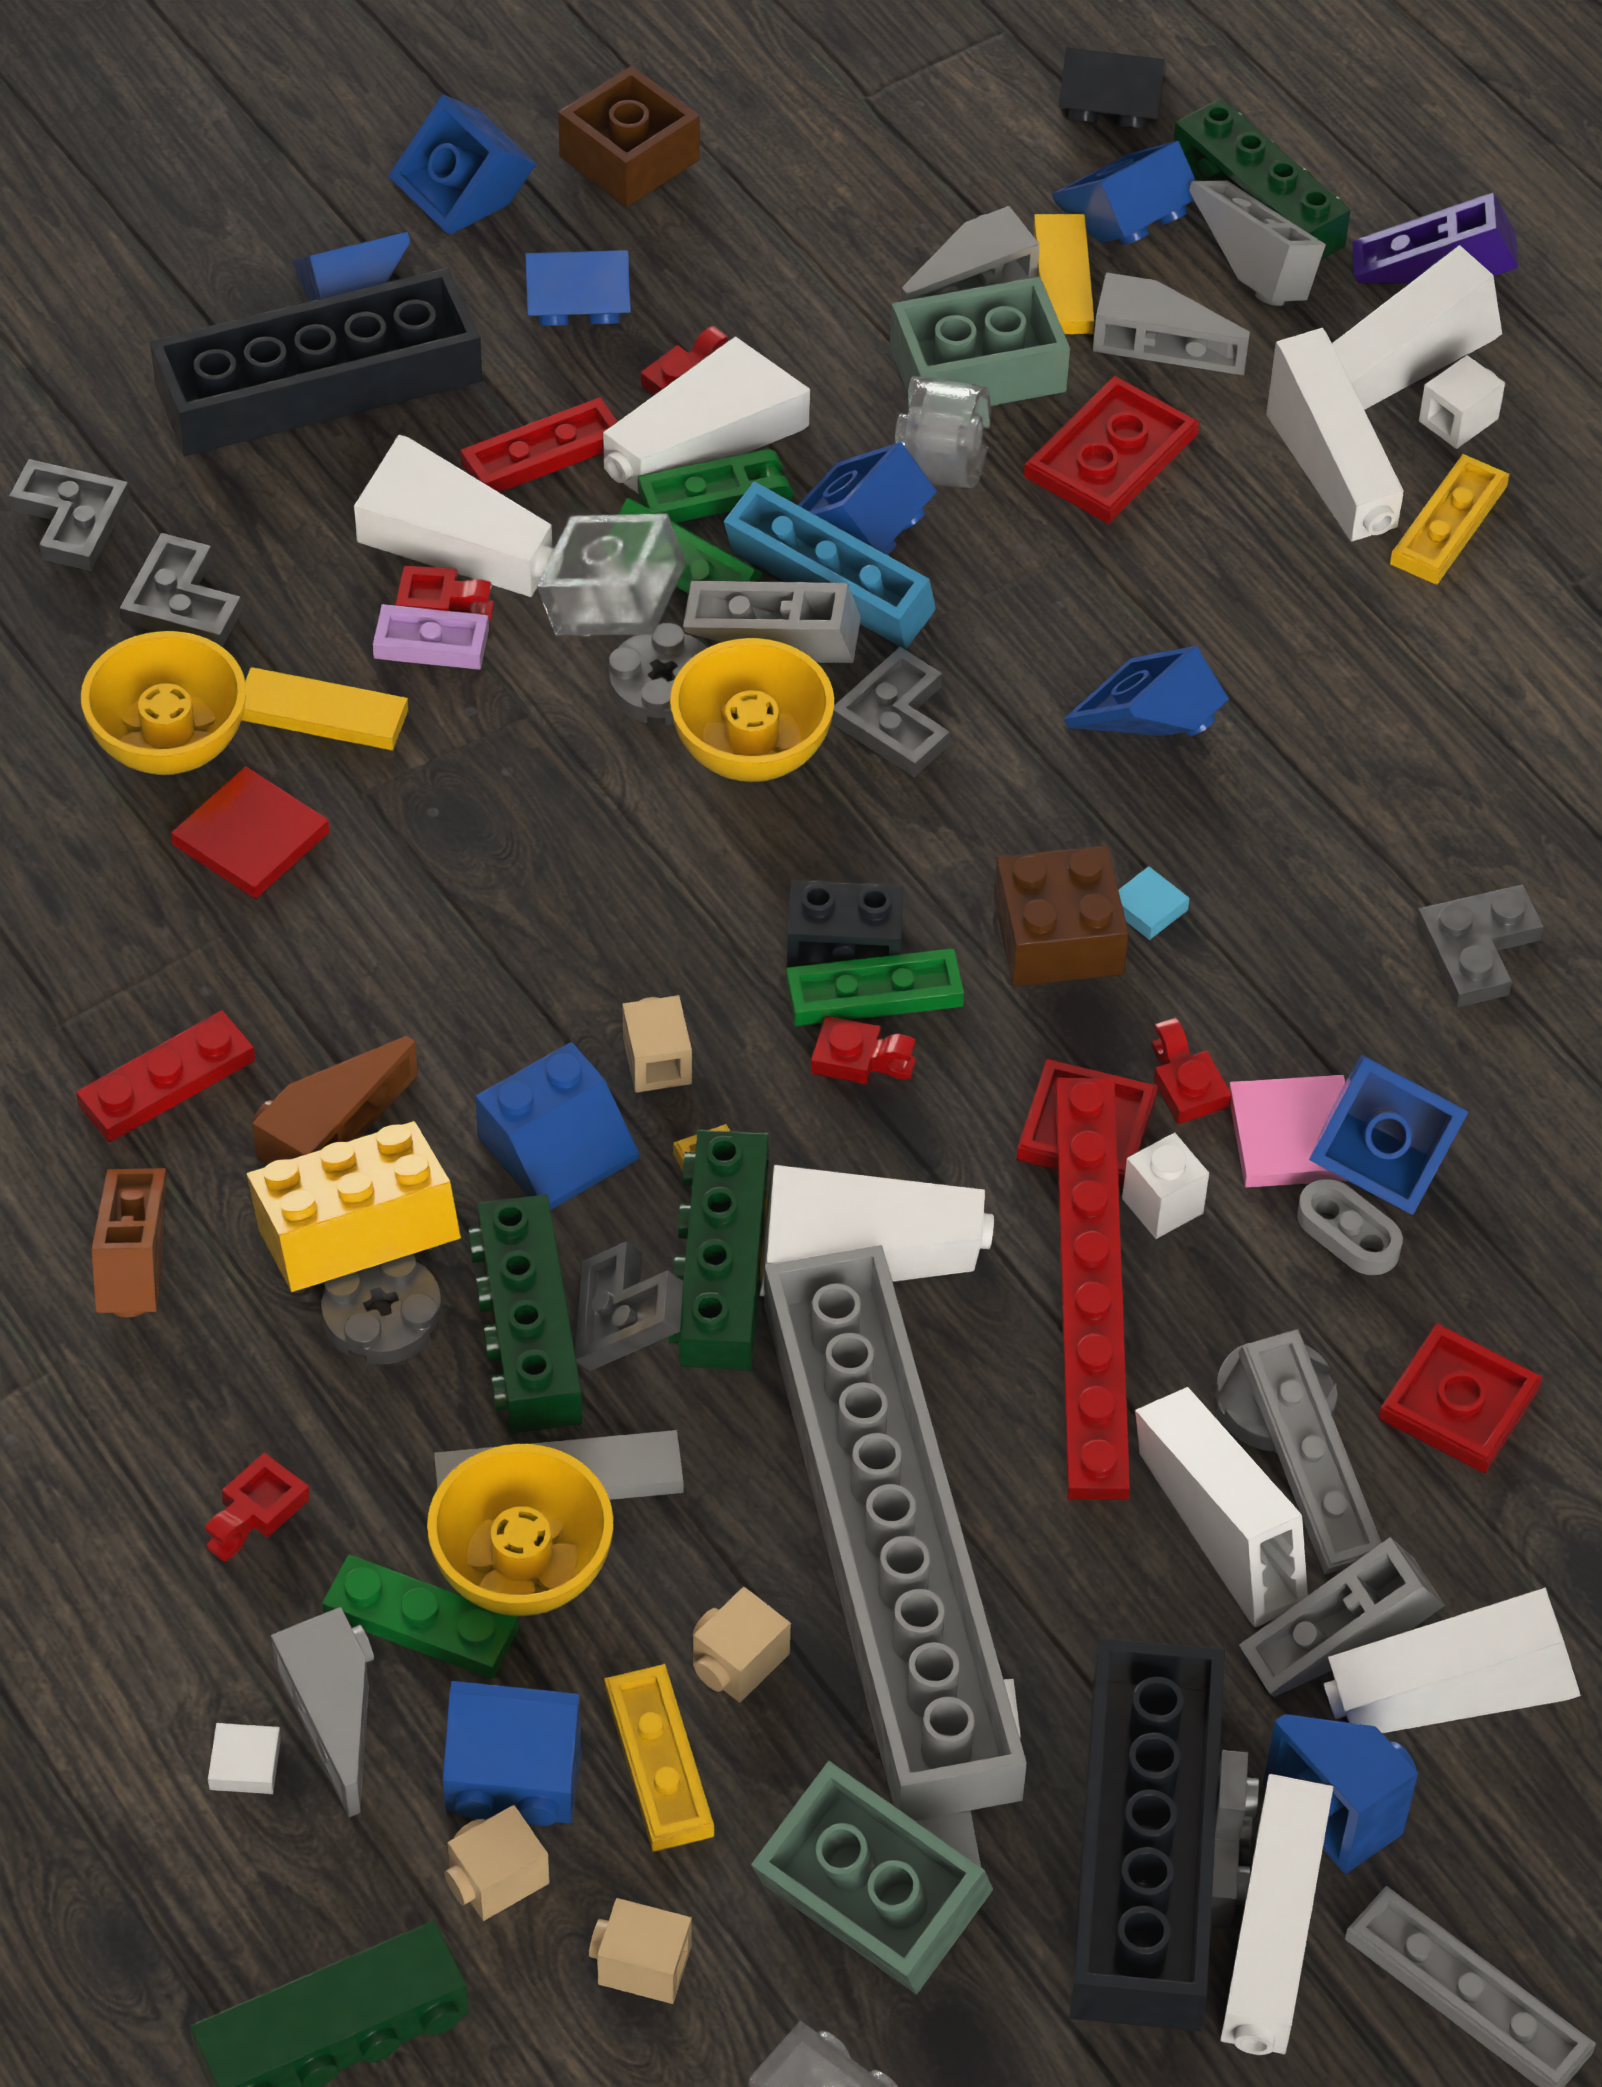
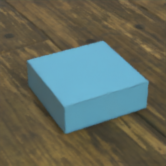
M1149 866L1118 890L1126 922L1149 940L1188 910L1189 897Z

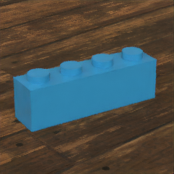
M755 481L723 521L732 552L784 582L848 583L861 616L860 625L905 650L936 610L929 578Z

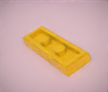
M1034 214V237L1040 243L1037 275L1041 277L1064 334H1093L1094 311L1085 214Z
M1462 454L1392 551L1390 565L1437 585L1506 489L1509 473Z
M251 667L245 680L246 703L241 721L393 751L408 713V698Z
M662 1664L604 1678L606 1696L652 1852L714 1837V1823L666 1665Z

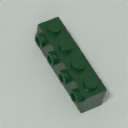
M1222 98L1175 122L1173 142L1179 141L1196 181H1229L1326 244L1321 260L1346 246L1351 210L1339 197L1334 196L1314 179L1308 170L1300 167L1285 154L1277 143L1269 140L1243 114L1233 109Z
M697 1130L696 1151L685 1152L683 1187H692L691 1204L680 1203L678 1238L687 1239L686 1255H675L673 1272L675 1276L683 1281L680 1332L668 1337L670 1344H679L681 1367L752 1370L770 1163L768 1133Z
M548 1194L477 1203L479 1227L468 1228L472 1263L483 1262L485 1275L475 1277L480 1312L491 1311L493 1321L492 1325L483 1326L487 1361L499 1360L501 1372L499 1375L491 1376L495 1412L507 1410L510 1434L582 1424L581 1388Z
M435 1920L190 2025L195 2056L209 2087H321L332 2081L339 2071L364 2060L366 2062L380 2061L393 2054L402 2043L423 2034L429 2036L439 2035L453 2028L462 2017L469 2015L467 1984Z

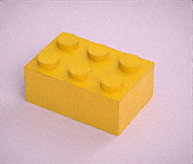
M415 1121L403 1125H390L382 1128L377 1133L348 1142L332 1143L320 1151L291 1160H277L268 1164L265 1168L247 1173L259 1231L291 1292L461 1239L450 1180Z

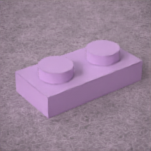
M382 604L373 641L374 659L481 670L489 632V617L482 614Z

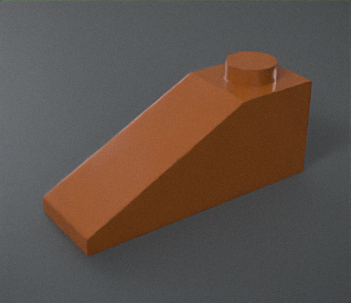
M404 1036L289 1084L273 1101H266L255 1114L252 1128L256 1157L270 1164L277 1160H291L320 1151L332 1143L348 1142L360 1138L418 1076L415 1041Z
M166 1168L107 1169L92 1244L96 1313H113L119 1317H136L145 1312H156L162 1272Z

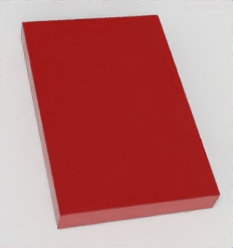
M1114 376L1025 463L1024 477L1110 524L1198 435L1199 421Z

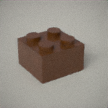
M633 66L625 69L558 112L559 157L626 207L700 160V115Z
M1108 845L997 857L994 903L1013 987L1124 975L1129 932Z

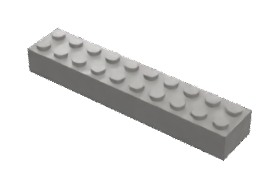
M879 1245L765 1265L764 1308L893 1805L914 1821L1023 1801L1027 1762L883 1247Z

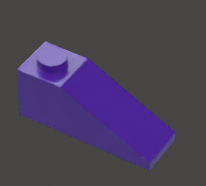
M1494 192L1352 241L1354 277L1358 283H1411L1459 245L1492 273L1493 276L1519 268L1516 232Z

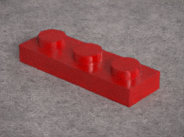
M601 397L461 449V465L469 475L500 493L604 453L603 432L618 421Z
M221 1010L76 1091L78 1106L110 1143L254 1062V1046L225 1012Z

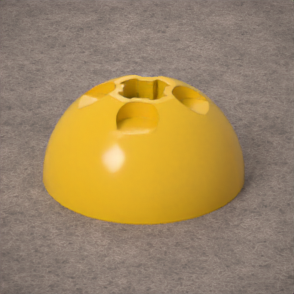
M178 631L145 633L126 639L111 647L93 663L85 676L81 690V705L84 718L99 745L121 764L134 770L154 775H174L188 772L214 759L227 747L236 734L246 703L244 675L234 657L223 647L207 638Z
M745 638L718 643L692 657L682 667L674 680L670 694V705L677 734L688 752L699 763L712 772L732 780L761 782L782 777L796 770L818 750L827 735L832 721L834 693L827 674L815 660L804 652L778 641Z
M511 1444L482 1451L459 1464L448 1474L432 1499L428 1513L427 1530L433 1557L445 1579L459 1594L473 1604L494 1613L509 1616H530L546 1613L565 1605L582 1593L594 1580L606 1560L611 1545L613 1512L604 1486L597 1476L582 1462L554 1448L535 1444Z

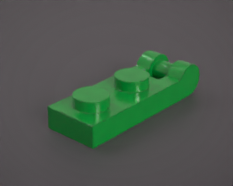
M770 449L638 476V493L643 505L674 523L732 511L754 481L789 501L792 500L794 495L788 479L780 475L783 467L778 454Z

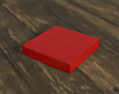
M245 766L173 830L171 836L175 847L249 896L257 899L330 832L327 818Z
M1046 1059L1017 1147L1016 1160L1058 1170L1056 1078H1114L1118 1185L1124 1186L1127 1158L1141 1149L1157 1098L1158 1086Z
M1436 1323L1381 1406L1378 1419L1486 1474L1539 1391L1543 1377Z

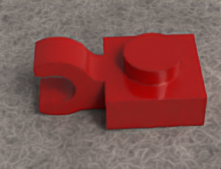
M711 326L700 334L689 353L679 345L675 346L641 372V386L652 395H656L719 349L720 346L724 345L728 341V336L715 326Z
M404 566L395 606L488 615L490 622L494 609V601L489 600L492 584L490 581L482 579L459 581L457 569Z
M825 1016L811 1059L812 1074L868 1084L871 1071L887 1074L896 1079H911L916 1063V1057L912 1056L916 1039L906 1035L894 1034L881 1040V1026Z
M1176 1017L1155 1024L1154 1029L1160 1039L1152 1041L1151 1045L1162 1066L1155 1068L1153 1081L1158 1086V1090L1177 1125L1229 1108L1232 1094L1208 1051L1191 1055L1185 1032Z
M264 1452L222 1490V1502L227 1508L216 1514L205 1526V1531L214 1537L206 1544V1549L223 1562H226L241 1549L253 1528L268 1538L310 1500L309 1486Z

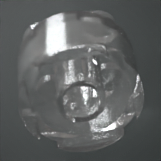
M913 376L908 389L909 414L900 413L898 416L895 432L896 443H903L932 485L961 489L975 488L983 471L988 447L987 445H982L983 428L990 429L991 401L989 389L973 383Z

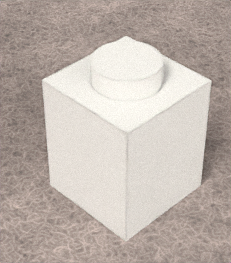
M1466 355L1425 384L1419 422L1457 449L1499 419L1505 382L1499 379L1491 370L1484 368Z
M1173 1133L1127 1158L1122 1199L1155 1239L1203 1214L1209 1172L1177 1134Z

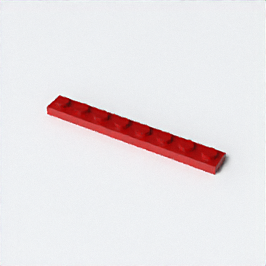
M1056 1078L1068 1500H1128L1130 1479L1114 1078Z

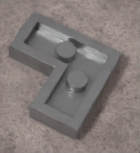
M31 459L26 463L9 495L12 511L52 520L39 544L41 560L92 571L130 497L128 482Z
M161 533L120 606L121 622L155 632L178 631L191 633L207 638L223 647L242 611L240 596L199 586L212 562L210 545Z
M899 647L834 705L831 723L911 776L916 777L949 746L950 731L917 711L923 703L941 688L942 673L907 650Z
M1523 884L1418 909L1416 919L1417 926L1456 1008L1509 996L1512 980L1497 950L1540 941L1544 927Z
M627 1241L582 1261L575 1358L577 1363L589 1371L680 1332L683 1281L667 1270L640 1282L642 1251Z
M1222 1750L1218 1775L1211 1927L1231 1929L1235 1905H1245L1250 1880V1867L1238 1865L1239 1847L1250 1848L1253 1817H1256L1259 1778L1247 1777L1248 1752Z

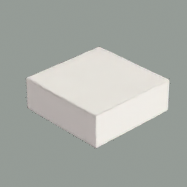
M216 1723L208 1775L209 1789L273 1794L281 1741L280 1727Z

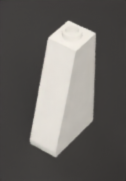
M1459 245L1332 343L1364 410L1502 335L1493 274Z
M1319 328L1277 341L1266 416L1351 542L1371 535H1380L1398 527L1404 492L1327 333L1323 328Z
M735 336L603 432L604 469L616 482L624 483L638 493V476L746 454L798 433L809 426L810 389Z
M398 435L354 505L358 543L437 568L457 569L459 575L472 579L487 580L494 586L532 597L542 578H550L557 562L558 552L557 549L552 548V525L409 437Z
M774 1165L767 1197L760 1296H764L765 1265L879 1245L883 1247L892 1282L972 1272L975 1269L980 1249H990L993 1236L994 1215L984 1213L985 1190Z
M1186 1387L1136 1409L1140 1456L1251 1624L1256 1628L1272 1621L1307 1597L1302 1514L1196 1395Z
M1546 1588L1329 1656L1328 1659L1335 1680L1324 1683L1335 1719L1347 1716L1349 1723L1376 1726L1381 1733L1560 1702L1581 1696Z
M1269 1774L1221 2035L1222 2042L1235 2044L1240 2050L1256 2055H1264L1271 2052L1286 2053L1333 1786Z

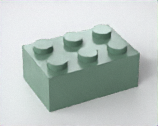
M1041 277L892 303L890 349L918 419L1067 391L1070 346Z
M829 1760L751 1864L764 1886L916 1995L993 1891V1887L983 1868Z

